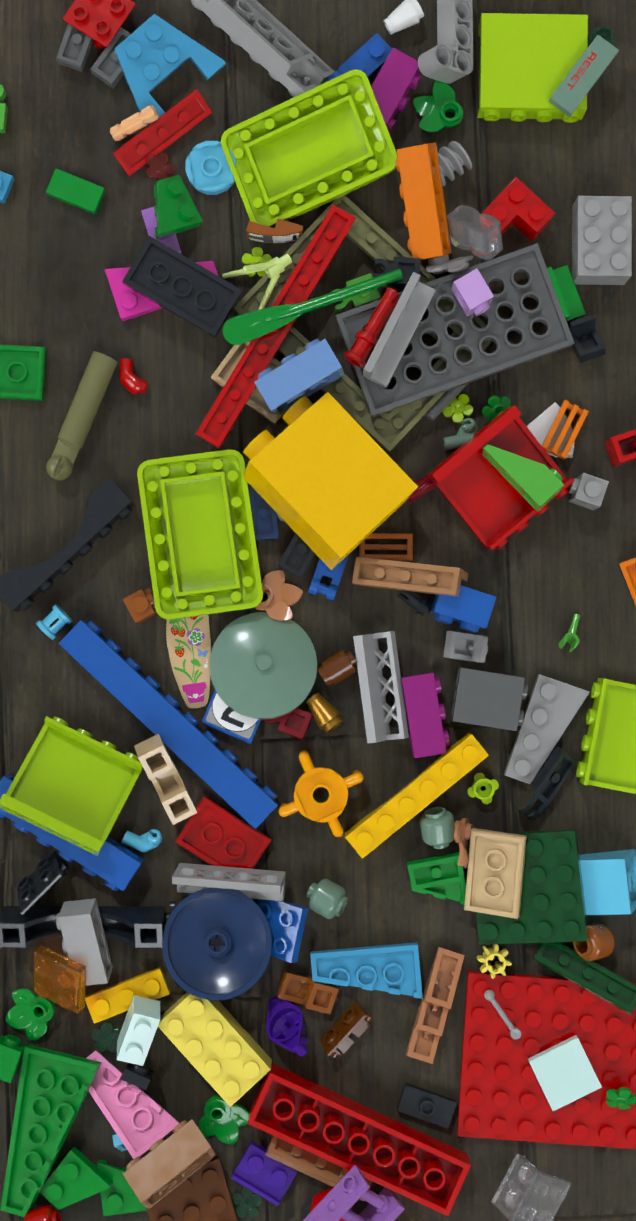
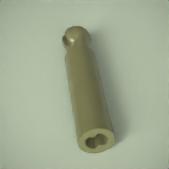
M93 351L58 434V441L53 454L47 461V473L56 480H65L72 474L74 462L80 448H83L118 363L109 356Z

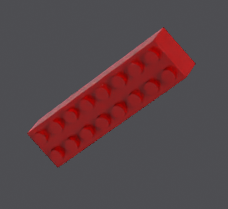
M273 1063L271 1064V1070L264 1077L248 1114L247 1124L349 1171L356 1165L366 1179L446 1216H449L471 1166L466 1152Z

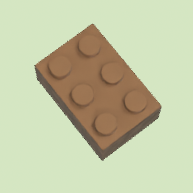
M192 1119L188 1123L186 1120L179 1123L172 1130L174 1134L166 1140L163 1138L159 1139L149 1148L150 1153L142 1159L140 1156L136 1157L126 1166L127 1171L123 1173V1176L139 1201L146 1208L150 1209L216 1156Z

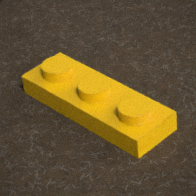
M158 967L89 994L85 997V1001L95 1024L128 1011L134 995L156 1000L169 995L171 990L162 967Z

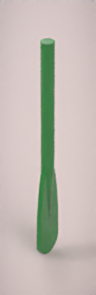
M400 269L299 304L273 306L233 317L227 320L223 326L224 338L232 345L249 342L285 326L301 314L402 280V272Z

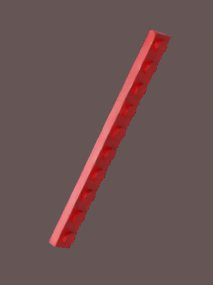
M335 205L331 206L272 307L299 304L309 300L354 225L356 217ZM297 318L273 332L251 340L196 432V436L220 449L257 386L254 382L259 379L258 374L268 369Z

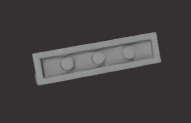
M415 272L412 273L363 370V377L387 388L436 291L419 282L421 275Z
M395 631L353 636L367 743L409 738ZM379 638H387L388 649L385 654L379 650ZM385 664L391 669L392 676L388 681L382 675V669ZM388 691L395 697V703L392 708L386 703L385 696ZM392 717L398 722L399 733L390 734L389 722Z
M179 863L172 876V884H176L177 892L195 893L206 888H223L237 890L251 899L284 901L286 872Z

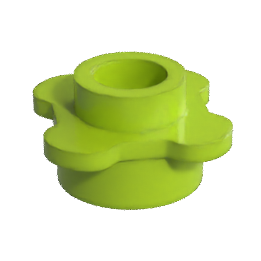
M483 773L475 774V781L467 790L468 795L472 798L477 797L481 799L484 804L491 803L492 796L499 787L498 782L495 779L490 780L486 778ZM481 786H485L486 789L481 791Z

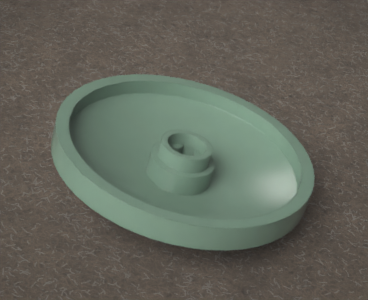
M266 612L247 614L231 622L217 637L210 656L211 680L221 700L235 712L253 719H274L295 710L309 695L317 674L316 652L307 633L291 619L287 621L274 620Z

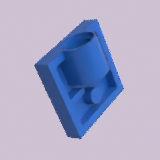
M257 899L256 903L266 915L271 928V956L289 963L297 962L308 908L285 900Z

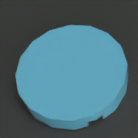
M204 141L199 143L187 156L185 164L186 175L190 184L197 191L206 195H218L227 191L234 184L235 180L221 142ZM230 150V153L236 166V160L234 158L232 151Z

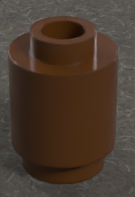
M342 649L321 662L322 665L317 668L328 686L333 683L336 685L357 672L355 668L357 661L351 651L346 653Z

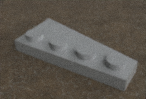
M537 674L524 712L522 726L519 727L503 775L531 784L586 699L589 691Z

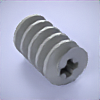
M451 141L448 147L443 146L439 149L438 159L442 186L446 185L445 176L451 181L455 179L453 171H456L460 176L463 175V165L468 170L472 169V162L467 152L456 141Z

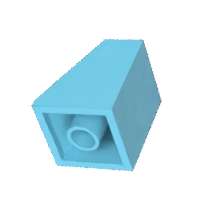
M635 849L579 855L586 915L632 914L636 909Z

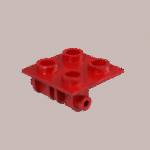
M75 0L63 17V21L95 40L93 44L102 50L104 47L108 48L136 3L131 0Z

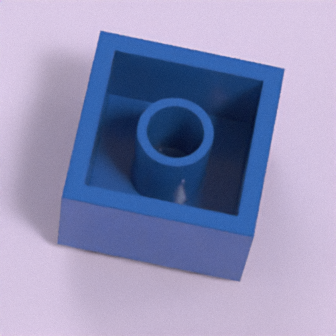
M460 585L459 597L435 594L429 613L435 615L434 620L445 624H452L455 621L461 623L459 628L475 633L479 629L487 628L496 596Z

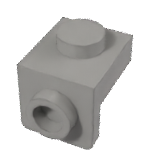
M447 631L443 657L484 663L488 652V637Z

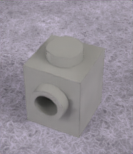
M586 473L573 478L574 482L571 483L568 492L571 494L569 502L591 510L601 507L609 481Z

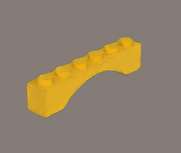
M467 733L446 750L447 753L442 754L411 783L344 833L345 838L362 859L489 756L472 734Z

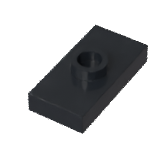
M405 1082L397 1105V1111L448 1129L457 1101Z

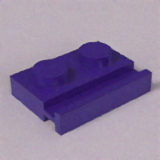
M251 1140L236 1169L233 1171L231 1179L278 1206L298 1170L266 1156L267 1149Z

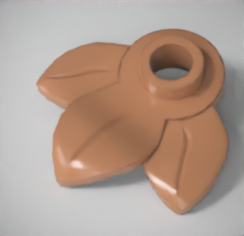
M283 570L272 571L265 575L262 581L263 595H266L268 599L264 602L261 601L254 608L262 611L265 610L271 619L278 621L290 620L293 618L290 606L299 601L303 591L295 585L284 583L285 574Z
M462 818L461 821L457 820L454 831V840L456 843H459L460 847L457 865L463 866V869H466L468 866V840L471 837V829L474 828V825L470 824L468 818Z

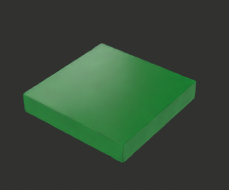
M0 345V399L43 401L47 351L45 347Z

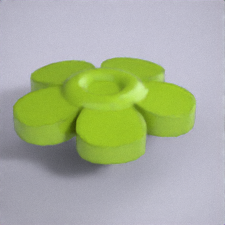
M254 247L252 255L245 253L242 257L244 265L265 263L272 260L269 254L263 255V250L260 247ZM263 270L257 272L259 277H263L266 272ZM256 272L246 275L253 277L256 274Z
M461 394L458 400L455 397L443 410V415L447 418L452 417L455 423H461L464 420V416H471L473 413V407L467 405L469 397L465 394Z

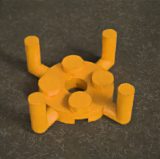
M303 750L299 753V761L305 773L300 776L295 785L294 801L289 804H281L279 815L287 817L299 811L310 820L322 823L328 822L333 835L341 837L343 835V827L337 817L342 813L347 804V788L362 782L363 774L361 771L355 770L352 775L342 778L340 774L331 768H315L310 759L309 752ZM318 787H324L329 792V797L324 802H318L313 797V792Z

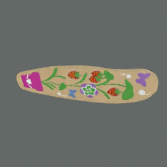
M201 615L172 620L166 619L167 647L173 674L181 695L189 708L204 707L208 703L210 691L211 638L209 616Z

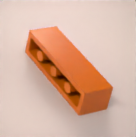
M436 143L397 149L398 159L395 163L397 171L400 172L401 176L399 190L400 196L405 203L404 223L409 230V253L412 254L413 258L421 259L440 257L452 253Z

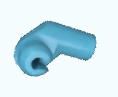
M151 829L141 836L127 830L122 843L140 852H147L159 846L162 842V835L157 829Z

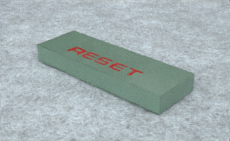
M597 35L550 97L549 102L571 117L616 57L619 50Z

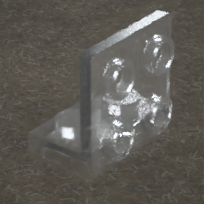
M516 1154L491 1202L509 1221H553L562 1201L566 1198L571 1183L566 1179L540 1172L525 1156Z

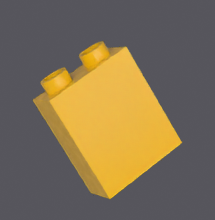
M327 392L314 404L306 396L295 402L282 417L289 426L276 438L268 430H264L248 444L243 453L250 461L243 478L329 569L333 570L402 506L418 486Z

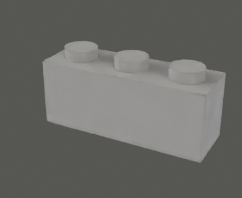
M96 898L64 902L60 913L56 916V925L63 935L62 948L64 953L68 954L70 976L74 977L76 986L108 983L113 965Z

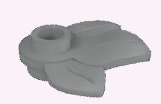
M447 254L445 256L428 258L429 265L426 266V271L433 274L460 272L469 267L468 261L472 260L473 256L449 260V255Z

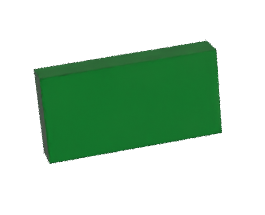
M57 168L46 190L47 196L94 215L97 214L106 192L105 188Z

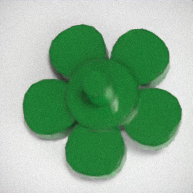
M493 395L488 399L490 406H485L482 409V414L484 417L489 418V422H491L510 406L511 401L506 396L500 399L498 396Z
M621 1087L618 1091L610 1089L606 1092V1104L609 1107H619L620 1110L630 1109V1105L636 1104V1095L631 1094L629 1088Z

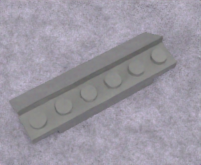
M191 0L192 5L211 18V22L216 27L223 29L230 36L233 43L241 46L249 53L253 61L261 64L269 72V75L274 80L282 83L288 89L291 96L296 97L325 83L335 72L257 0Z

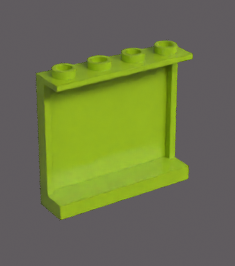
M481 13L478 25V36H480V95L477 118H484L486 121H497L500 118L515 122H521L526 119H537L539 122L563 119L564 122L572 123L582 120L587 110V95L571 117L552 105L549 99L588 48V15Z
M598 678L597 683H593L591 698H594L592 709L588 710L586 716V724L589 725L588 734L584 735L582 739L581 751H584L582 762H578L576 777H579L578 782L583 785H592L636 794V685Z
M46 716L45 724L7 793L3 794L0 799V809L98 856L143 766L138 756L129 752L123 754L116 751L117 747L110 742L103 740L100 743L92 739V735L83 729L76 731L68 727V723L58 717L51 719Z

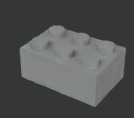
M578 196L572 206V279L574 284L625 285L632 276V196Z

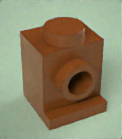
M150 588L146 590L140 589L122 599L137 624H141L158 614L155 609L154 595Z

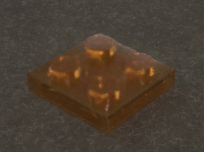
M39 946L34 951V993L79 1014L85 1007L86 966L46 947Z

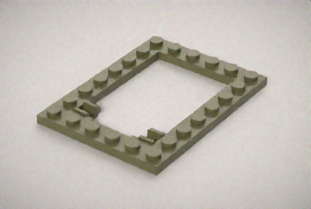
M344 195L335 199L286 251L285 254L290 256L292 263L284 268V272L280 273V278L276 282L265 308L272 307L332 205L356 217V221L347 237L374 262L376 259H384L389 264H393L394 256L413 257ZM420 264L421 276L419 282L424 284L436 280ZM267 274L234 307V311L238 315L259 309L271 280ZM442 299L438 302V307L443 312H449L453 309L451 301L447 299ZM478 316L473 317L472 322L475 327L484 328L486 326ZM451 324L447 327L452 332V337H459L462 334V329L457 324ZM292 327L278 351L284 357L293 353L297 356L306 351L304 347L310 342ZM428 333V336L432 340L437 341V338L434 334ZM485 340V341H483V342H482V349H483V351H485V350L487 349V347H488L493 341H491V340ZM460 349L456 352L459 361L468 362L471 360V354L468 350ZM440 358L432 368L435 371H443L446 368V363ZM346 375L321 389L324 394L328 392L389 453L445 394V392L372 418L362 389Z

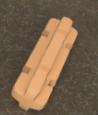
M147 106L140 113L137 112L121 121V124L111 127L110 133L115 141H121L127 135H131L147 126V123L156 121L159 118L154 106Z

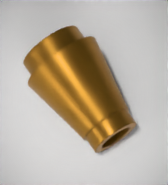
M319 692L306 701L320 730L323 729L326 734L343 722V719L340 717L341 713L321 696Z

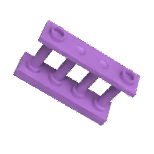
M354 1165L303 1221H339L341 1218L345 1221H394L405 1210V1207L396 1193L386 1187L379 1194L369 1189L370 1185L362 1172ZM359 1198H362L369 1205L358 1215L350 1210V1208Z

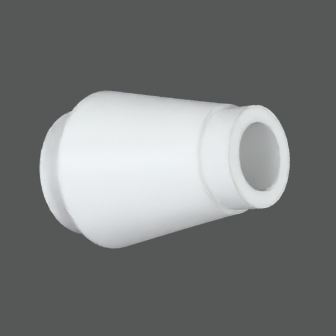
M404 0L383 22L390 35L395 32L420 23L424 13L417 0Z

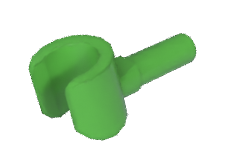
M574 614L568 633L559 641L560 649L564 647L566 642L571 646L569 652H572L578 646L579 638L576 635V630L580 619L579 614Z

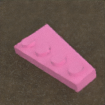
M94 1051L87 1057V1059L102 1062L91 1084L89 1093L132 1158L142 1157L156 1141L161 1138L164 1139L173 1132L172 1130L179 1122L139 1087L121 1080L123 1073L98 1051Z

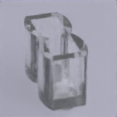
M459 205L447 215L450 239L455 247L462 250H471L476 257L491 260L503 250L501 224L495 217L480 214L475 208L466 205Z

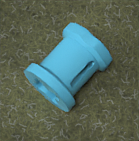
M55 604L53 611L43 621L39 620L36 624L49 638L54 640L56 638L55 634L66 623L70 624L72 619Z

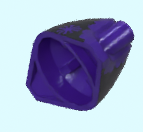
M274 996L268 1003L266 1027L268 1037L276 1045L297 1053L299 1056H304L307 1053L306 1045L308 1044V1030L305 1018L297 1006Z

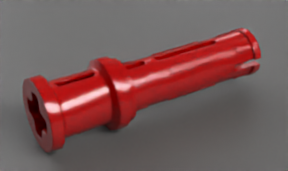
M392 288L386 289L385 294L364 329L356 333L355 342L350 350L346 351L343 355L351 364L359 368L365 367V360L371 350L375 348L380 332L401 297V294L396 296L398 293Z

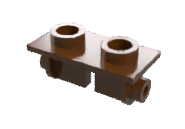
M357 1001L344 1011L342 1017L320 1039L328 1056L332 1055L334 1058L342 1057L354 1043V1040L349 1035L353 1033L359 1038L371 1026L370 1022L373 1017L367 1011L364 1012Z

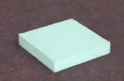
M577 1035L528 1058L552 1111L602 1088Z

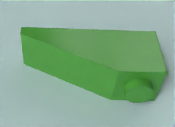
M488 444L483 448L482 455L537 512L562 490L564 484L561 481H563V478L555 469H549L544 464Z

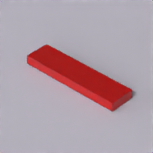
M195 89L112 154L125 173L131 176L210 115L212 111L199 91Z

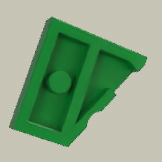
M456 852L407 862L412 891L422 894L429 893L436 898L444 900L448 898L465 905L466 883L463 866L457 865L460 853Z

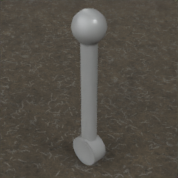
M486 990L484 993L485 999L492 1003L510 1029L511 1037L519 1039L521 1037L520 1029L514 1027L494 998V992Z

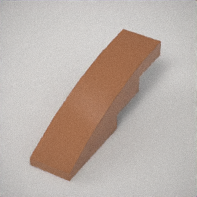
M438 947L405 1056L433 1064L439 1038L443 1034L448 1010L452 1006L465 955Z

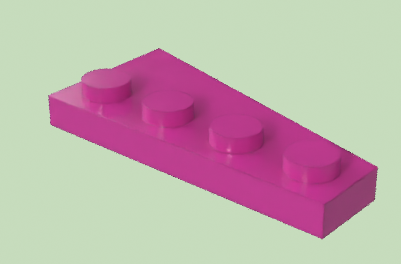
M213 261L195 262L218 276ZM130 267L105 269L122 322L163 308L123 285L122 281Z

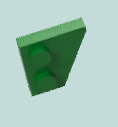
M180 175L158 180L155 183L154 198L156 205L154 212L157 217V229L155 230L157 239L193 229L202 224L203 220Z
M74 1146L45 1182L40 1193L60 1210L108 1189L113 1181Z
M98 1160L97 1167L113 1181L108 1189L101 1192L103 1216L147 1211V1208L139 1201L123 1176L127 1168L123 1167L120 1169L107 1164L105 1160Z

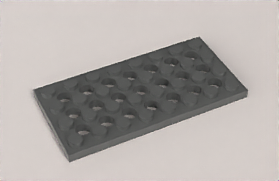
M537 243L469 267L463 271L424 283L436 291L426 309L427 319L420 321L409 343L412 348L411 353L403 355L392 376L396 382L394 388L384 389L381 385L363 377L364 368H359L355 365L353 367L373 418L571 347L575 343ZM475 269L479 270L487 285L497 281L503 287V291L500 294H493L494 297L489 304L490 308L480 314L487 320V325L484 328L474 326L472 319L476 316L475 313L467 317L451 291L454 281ZM518 272L524 273L528 278V283L518 285L514 281V274ZM527 297L534 298L537 302V308L534 310L526 309L523 305V299ZM381 299L336 315L335 318L347 351L350 350L355 342L356 333L364 329ZM442 299H447L451 301L453 309L449 312H443L439 309L438 302ZM501 306L509 307L512 311V317L502 319L498 315V308ZM535 322H541L545 325L546 333L544 335H537L533 332L532 325ZM451 324H457L461 327L462 334L459 337H452L448 334L447 327ZM385 326L383 327L382 331L380 332V334H379L377 340H379V338H380V336H381V334H382V332H383ZM510 331L518 332L521 336V342L511 344L507 340V333ZM426 333H432L436 336L437 343L433 346H426L422 342V336ZM485 340L493 341L496 345V351L493 353L484 352L482 342ZM374 349L371 350L370 354L368 355L367 359L365 360L366 364H367V362H368V360H369V358H370V356H371V354H372V352H373ZM460 349L468 350L471 354V360L468 362L459 361L456 352ZM435 358H441L445 361L446 368L443 371H435L431 366V361ZM410 367H416L420 370L421 377L418 380H410L406 376V370Z

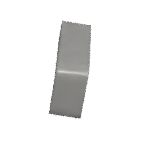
M437 0V45L422 53L418 58V67L424 76L451 84L472 72V0Z

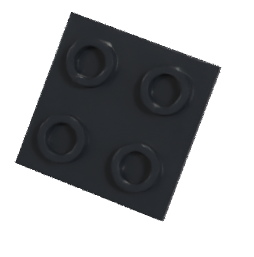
M55 851L49 857H44L38 863L36 870L19 882L16 890L20 914L23 915L33 904L37 905L46 896V893L50 892L49 888H54L56 886L55 882L59 883L67 875L69 866L64 861L58 862Z

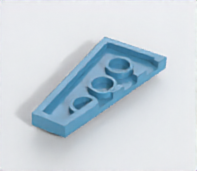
M417 942L310 951L312 981L346 987H360L371 991H385L395 995H410L414 998L423 999Z

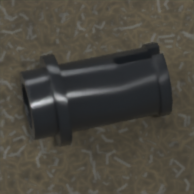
M401 590V593L397 596L412 607L416 615L419 613L423 616L432 605L429 602V597L424 598L418 592Z

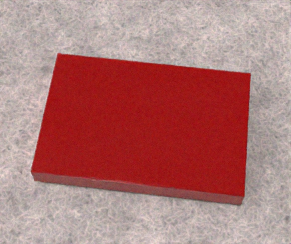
M204 795L196 808L197 813L190 817L175 842L212 866L253 869L272 838Z

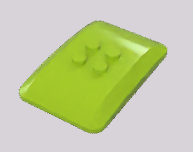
M356 69L348 71L227 129L221 137L222 149L250 221L268 227L275 226L277 219L288 221L395 170V161L398 159L396 149L369 79L364 72ZM230 150L232 151V153H233V155H234V158H235V160H236V166H235V163H234V161H233V158H232V155H231V153H230Z
M229 449L144 461L138 468L137 477L155 609L158 615L164 619L172 620L251 609L257 607L263 599L248 484L243 478L245 463L243 456L236 450Z

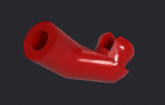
M120 359V382L122 386L133 394L145 393L147 382L133 374V359Z

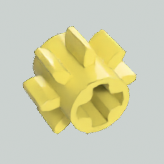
M493 944V948H487L483 945V956H477V960L484 963L480 967V971L485 973L488 970L492 979L495 978V974L499 973L505 976V967L512 965L510 960L504 958L508 955V950L505 948L499 951L497 944ZM494 956H497L500 961H495L494 965L491 966L489 960H493Z

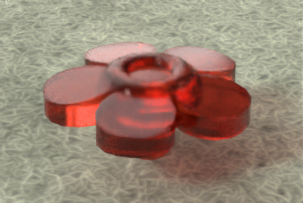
M161 152L157 156L150 154L146 158V163L151 166L146 170L149 178L154 179L157 177V180L169 178L168 175L174 173V166L171 163H167L168 156L165 153Z

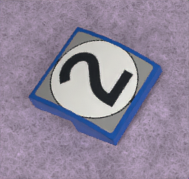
M215 690L201 724L251 744L261 719L249 718L235 712L221 700Z

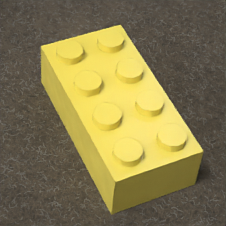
M186 992L160 1016L158 1025L160 1030L230 1107L271 1070L272 1059L219 1000L202 999Z

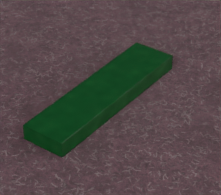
M560 942L540 943L533 957L534 961L627 1014L631 1015L636 1006L635 984L594 961L584 960L575 950Z

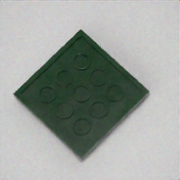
M576 829L511 833L527 836L520 917L515 919L476 912L479 945L588 941L589 935Z

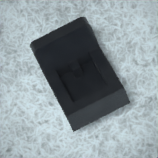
M594 315L578 318L568 325L575 343L572 348L580 363L605 355L606 347L595 329L596 319Z
M128 1063L121 1080L135 1085L146 1092L154 1071L150 1070L145 1064L140 1066Z

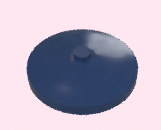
M206 888L183 899L172 911L163 932L162 952L170 975L181 988L202 999L226 1000L246 992L262 977L271 957L272 933L266 915L250 897L234 889Z

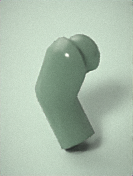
M464 419L457 435L443 438L445 451L460 448L477 433V425L474 419Z

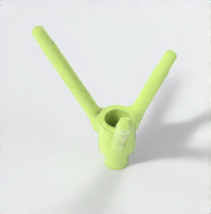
M285 254L280 258L275 257L265 263L247 265L243 269L224 273L222 277L226 279L264 270L271 280L258 309L260 310L266 307L273 288L280 278V273L285 271L284 268L290 265L292 260L288 254Z

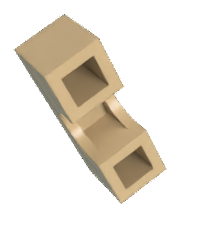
M157 734L135 745L138 759L149 780L152 781L172 824L174 825L196 814L197 810L160 735Z

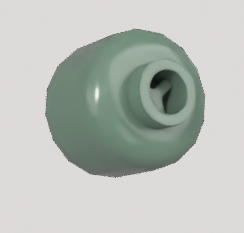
M438 806L425 810L419 821L422 840L435 849L448 847L449 843L454 840L455 821L453 814L444 807Z
M326 878L322 879L318 884L314 882L306 897L310 898L309 908L327 919H332L335 916L339 917L348 902L346 890Z

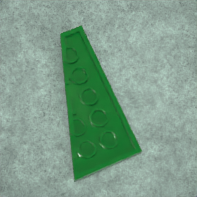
M30 1044L24 1047L1 1211L25 1217L33 1208L102 1062Z

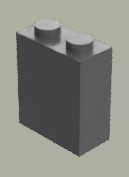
M458 667L450 720L517 731V727L522 726L524 710H520L521 700L526 699L528 684L524 683L525 678Z

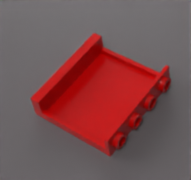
M515 405L507 407L427 474L482 545L490 550L494 548L498 550L509 541L507 538L514 531L516 533L522 531L528 526V519L534 514L536 516L542 514L549 508V505L547 503L537 512L482 455L483 448L487 444L544 464L549 469H555L562 476L563 481L561 482L564 484L562 490L555 496L557 499L564 496L570 490L568 486L574 482L572 478H566L519 416L522 413Z

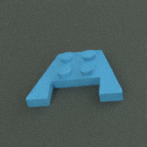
M155 14L114 49L139 112L147 106H154L159 117L165 112L149 93L184 62L190 59L207 81L226 64L223 59Z

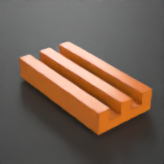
M564 400L543 441L542 447L545 451L563 460L566 459L589 411L582 410L579 406L572 405L569 401ZM567 409L570 413L554 446L551 447L549 443ZM575 414H577L579 418L561 452L558 449Z
M371 533L366 538L371 540H407V545L365 544V540L359 544V557L392 561H412L413 534ZM365 550H407V555L365 554Z

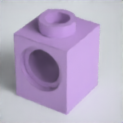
M478 269L454 281L451 287V291L467 317L473 313L478 316L490 308L489 304L494 296Z

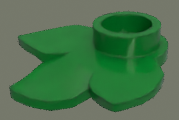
M438 80L434 82L432 96H421L413 99L416 112L423 117L419 128L425 132L435 133L444 127L453 128L462 121L463 109L455 101L454 90L444 82ZM447 112H452L454 114V117L447 118L445 114Z
M27 988L13 991L12 997L16 1005L8 1011L6 1022L15 1029L25 1028L28 1040L35 1041L47 1032L48 1021L55 1013V1003L49 996H37Z
M220 1095L212 1096L205 1103L204 1116L199 1121V1130L205 1138L215 1134L222 1143L235 1144L239 1136L238 1127L247 1125L249 1111L241 1104H233L230 1107Z

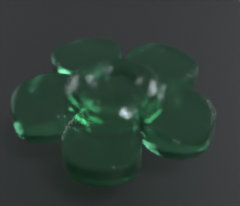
M104 1022L101 1029H94L91 1038L97 1041L95 1050L103 1053L107 1046L110 1052H116L117 1040L121 1029L116 1028L113 1030L111 1022Z
M244 1186L241 1191L242 1194L240 1192L234 1193L232 1203L239 1205L235 1209V1214L239 1218H243L247 1213L253 1219L259 1214L257 1206L262 1204L263 1198L258 1194L252 1196L253 1191Z

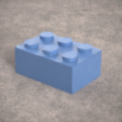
M319 339L313 340L304 347L306 351L297 356L293 353L285 357L281 361L282 365L274 370L268 368L258 374L259 379L254 383L275 416L288 410L303 396L309 397L345 375L342 366L326 339L319 341Z

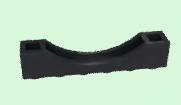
M111 478L106 480L90 495L88 510L83 524L71 542L54 557L40 564L7 571L0 578V599L12 611H26L35 602L33 598L39 592L43 594L54 585L52 581L59 574L65 575L74 566L72 562L79 555L81 557L86 556L94 548L92 544L99 537L104 539L113 530L112 525L119 519L121 521L125 520L133 512L131 508L135 504Z
M3 906L0 914V947L26 948L39 942L63 937L61 930H58L56 925V916L60 913L62 906H31L23 915L20 914L19 906ZM98 906L106 938L127 943L135 948H162L163 932L166 925L165 906Z

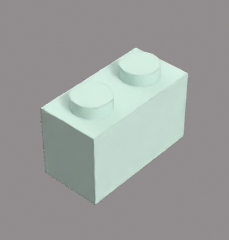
M137 995L133 996L117 1040V1060L140 1066L144 1065L160 1022V1001Z

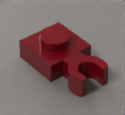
M296 708L284 716L263 721L267 724L280 723L278 727L279 732L304 740L313 714Z

